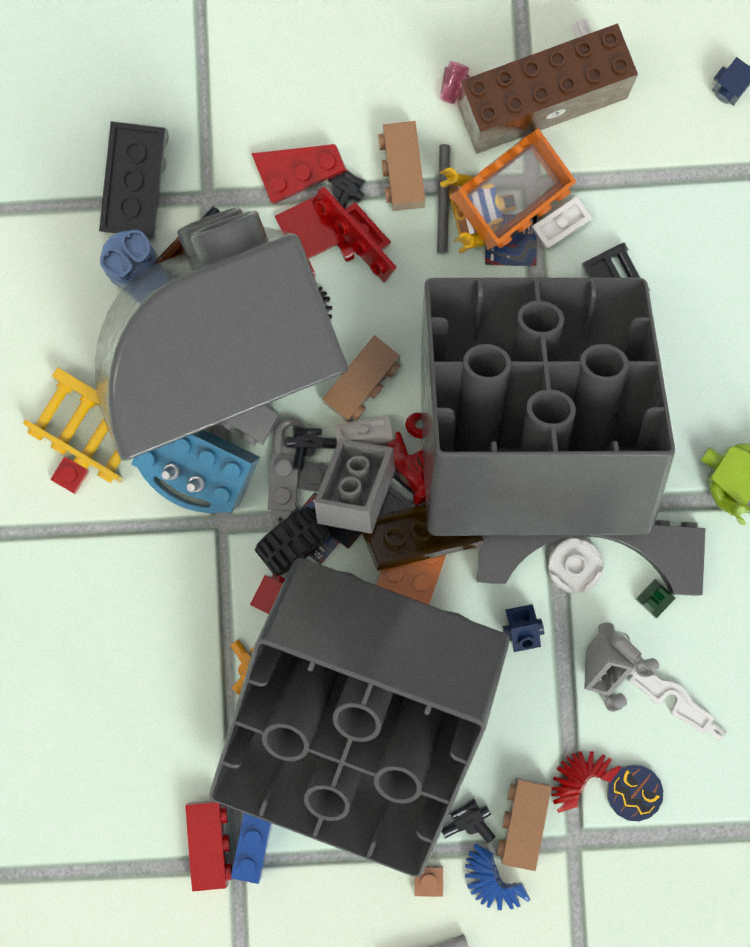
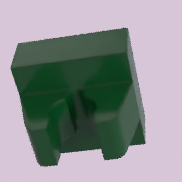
M654 579L635 600L654 618H658L676 598Z

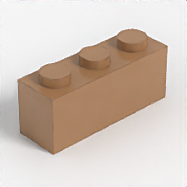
M416 121L383 124V134H378L380 150H385L386 160H381L383 177L388 176L389 187H385L386 203H392V211L424 208L425 193Z
M374 335L349 365L348 370L340 376L323 397V403L348 423L352 418L357 421L366 410L364 404L369 397L375 399L384 387L381 385L382 381L387 376L392 378L401 365L398 363L400 355Z
M517 777L515 784L510 783L507 800L512 801L510 812H504L502 828L506 829L504 840L499 839L496 855L501 857L500 862L502 865L536 871L552 788L551 785Z

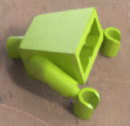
M738 443L735 446H729L722 455L708 447L700 461L712 468L711 473L706 479L709 483V491L716 506L731 516L735 515L738 523L745 525V520L740 516L744 513L750 514V507L747 505L750 501V444Z

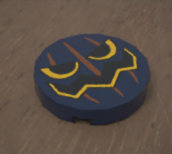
M642 765L621 767L611 783L608 782L607 798L610 807L618 816L627 821L639 822L649 819L658 812L663 802L664 790L660 779L652 770Z

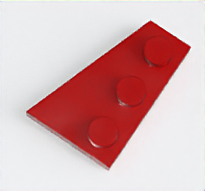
M336 144L251 153L273 204L347 171Z

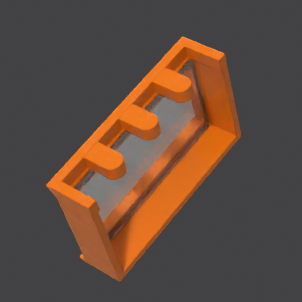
M537 128L449 195V198L457 204L487 246L486 249L488 250L495 246L500 249L512 240L510 235L517 230L520 233L532 224L530 219L533 216L541 217L552 208L550 203L556 199L559 202L571 193L569 188L577 181L540 129Z

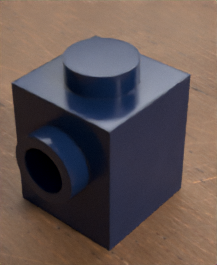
M738 57L734 59L728 68L722 66L713 78L717 83L712 91L715 92L716 97L721 102L734 106L750 86V66Z

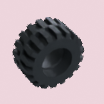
M308 506L297 510L279 523L257 543L254 551L275 577L282 576L290 570L294 560L297 558L306 559L328 539L330 532L325 525L317 523L316 514Z

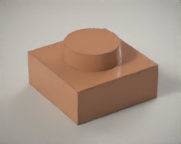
M426 866L423 874L420 877H415V896L443 897V866Z

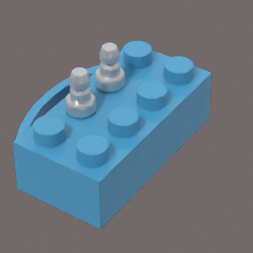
M201 430L134 457L131 465L138 468L144 479L155 491L180 507L202 513H231L239 507L260 457L216 435ZM158 478L164 480L179 492L209 502L210 505L194 503L176 495L165 487Z

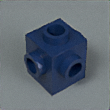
M533 604L505 609L507 625L502 626L511 641L513 652L541 647L540 635L545 634L542 619H537Z

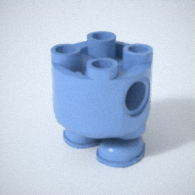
M140 230L121 231L109 237L103 245L100 265L111 282L123 289L137 275L156 265L155 261L158 258V254L149 239Z

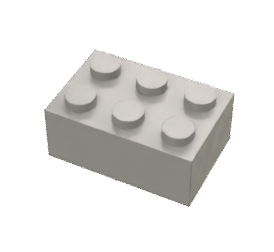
M339 439L314 501L317 523L372 534L395 472L393 448Z

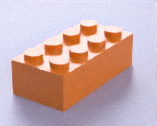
M446 555L381 570L377 586L429 605Z

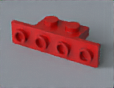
M325 187L319 189L312 201L318 213L323 215L334 227L336 233L345 239L352 247L354 253L360 256L370 267L374 275L378 276L383 283L388 281L397 268L383 252L390 245L391 241L356 202L344 209Z

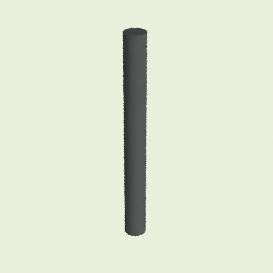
M448 144L439 145V172L450 168V145ZM439 174L437 253H448L449 186L444 188L440 186V182L447 180V177L443 174Z

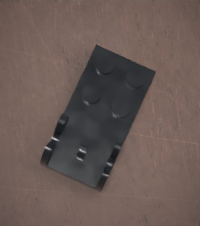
M111 121L99 226L100 232L116 234L121 231L140 230L146 237L155 238L161 176L166 166L164 149L169 140L166 128Z

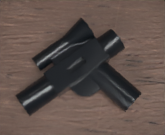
M348 170L342 173L343 176L337 175L328 180L334 186V196L338 198L337 201L344 209H346L350 198L360 203L365 196L360 189L364 186L366 180L353 175Z
M294 425L293 437L285 438V447L296 449L292 469L302 471L305 457L314 455L316 449H336L337 438L316 437V435H322V428H304Z
M474 798L466 805L451 812L452 819L459 817V819L446 825L441 831L445 839L463 830L472 835L479 833L487 844L496 837L483 821L491 816L487 805L479 809Z

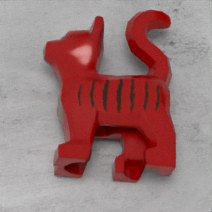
M421 413L410 414L406 418L405 423L407 432L415 438L422 439V429L416 426V423L421 420ZM398 431L395 433V439L385 447L393 448L396 471L401 481L413 490V502L417 506L426 501L423 449L409 455L403 437Z

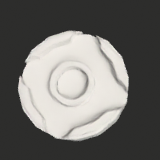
M572 538L564 540L554 547L549 556L548 571L550 578L558 588L565 592L578 594L589 591L598 584L603 575L602 555L594 544L585 539Z

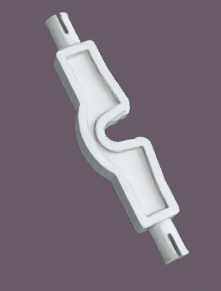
M634 666V669L628 675L630 676L628 679L630 683L643 691L656 704H661L669 694H674L676 700L670 710L673 716L688 723L701 733L707 731L719 741L722 740L723 737L714 730L724 736L726 731L713 723V716L692 702L690 695L683 687L671 681L661 680L655 675L641 677Z

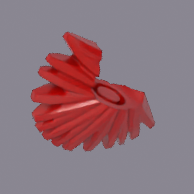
M582 751L578 752L579 758L575 753L572 754L574 761L567 756L566 758L572 767L561 761L564 768L558 766L556 770L568 779L553 777L554 781L564 786L551 788V790L558 791L551 794L552 797H560L553 800V803H564L557 809V812L561 813L578 807L580 795L590 778L596 777L611 783L621 767L617 766L606 771L612 759L608 758L604 762L606 757L604 754L593 765L594 751H590L587 763Z

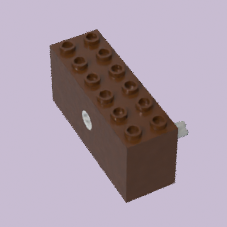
M586 19L577 20L576 23L571 24L576 39L461 80L457 106L476 154L527 136L537 128L543 130L627 99L636 81L638 72L619 24L617 23L591 33Z

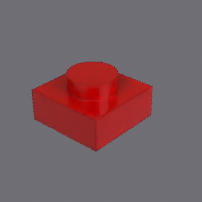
M64 456L50 480L76 494L90 471Z

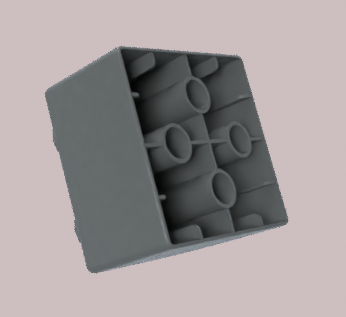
M239 207L228 209L180 228L177 234L185 253L146 269L130 281L119 293L108 310L100 330L95 356V380L100 409L121 460L132 459L338 376L348 370L301 240L296 234L264 227L257 211L243 213Z
M429 278L425 281L421 347V420L427 528L430 534L435 536L649 534L654 529L675 454V444L649 287L645 279Z
M297 558L291 565L255 643L209 791L210 799L409 876L420 877L426 868L486 730L510 640L508 635L471 621L459 613L444 611L369 583L352 573L337 571L305 558Z

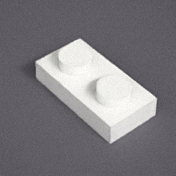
M576 196L534 224L531 229L547 251L592 221L593 218L578 196Z
M389 416L335 425L337 444L339 439L374 445L393 440Z

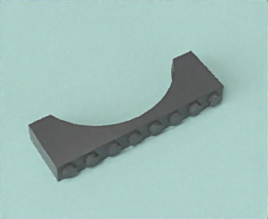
M656 520L654 529L649 534L482 535L484 542L482 546L478 547L477 583L506 584L513 571L527 556L540 547L554 541L572 537H596L622 544L642 556L658 572L671 594L702 596L706 528H698V523L681 522V527L670 526V521Z

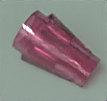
M449 61L448 67H444L440 100L455 104L459 95L460 81L470 77L468 75L469 67Z

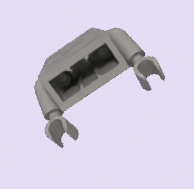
M602 623L598 626L597 636L586 649L584 688L598 692L600 696L604 695L607 710L615 712L626 706L627 700L622 693L615 695L612 693L632 672L634 663L637 664L636 670L641 677L654 675L651 670L659 669V663L654 658L644 660L641 657L642 653L630 642V638L626 633L615 631V626L612 623Z

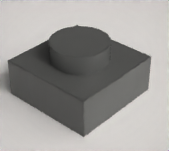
M304 461L299 489L318 492L329 465Z

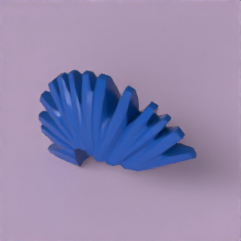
M475 843L473 847L477 852L470 851L468 855L472 858H466L469 864H465V868L474 871L465 874V878L478 879L467 884L468 889H474L470 892L471 895L481 892L475 898L476 901L483 897L480 904L483 905L488 901L486 907L490 908L496 898L497 910H502L503 899L511 910L514 909L513 903L517 908L521 906L518 896L529 902L531 899L523 883H508L506 885L502 882L494 861V853Z

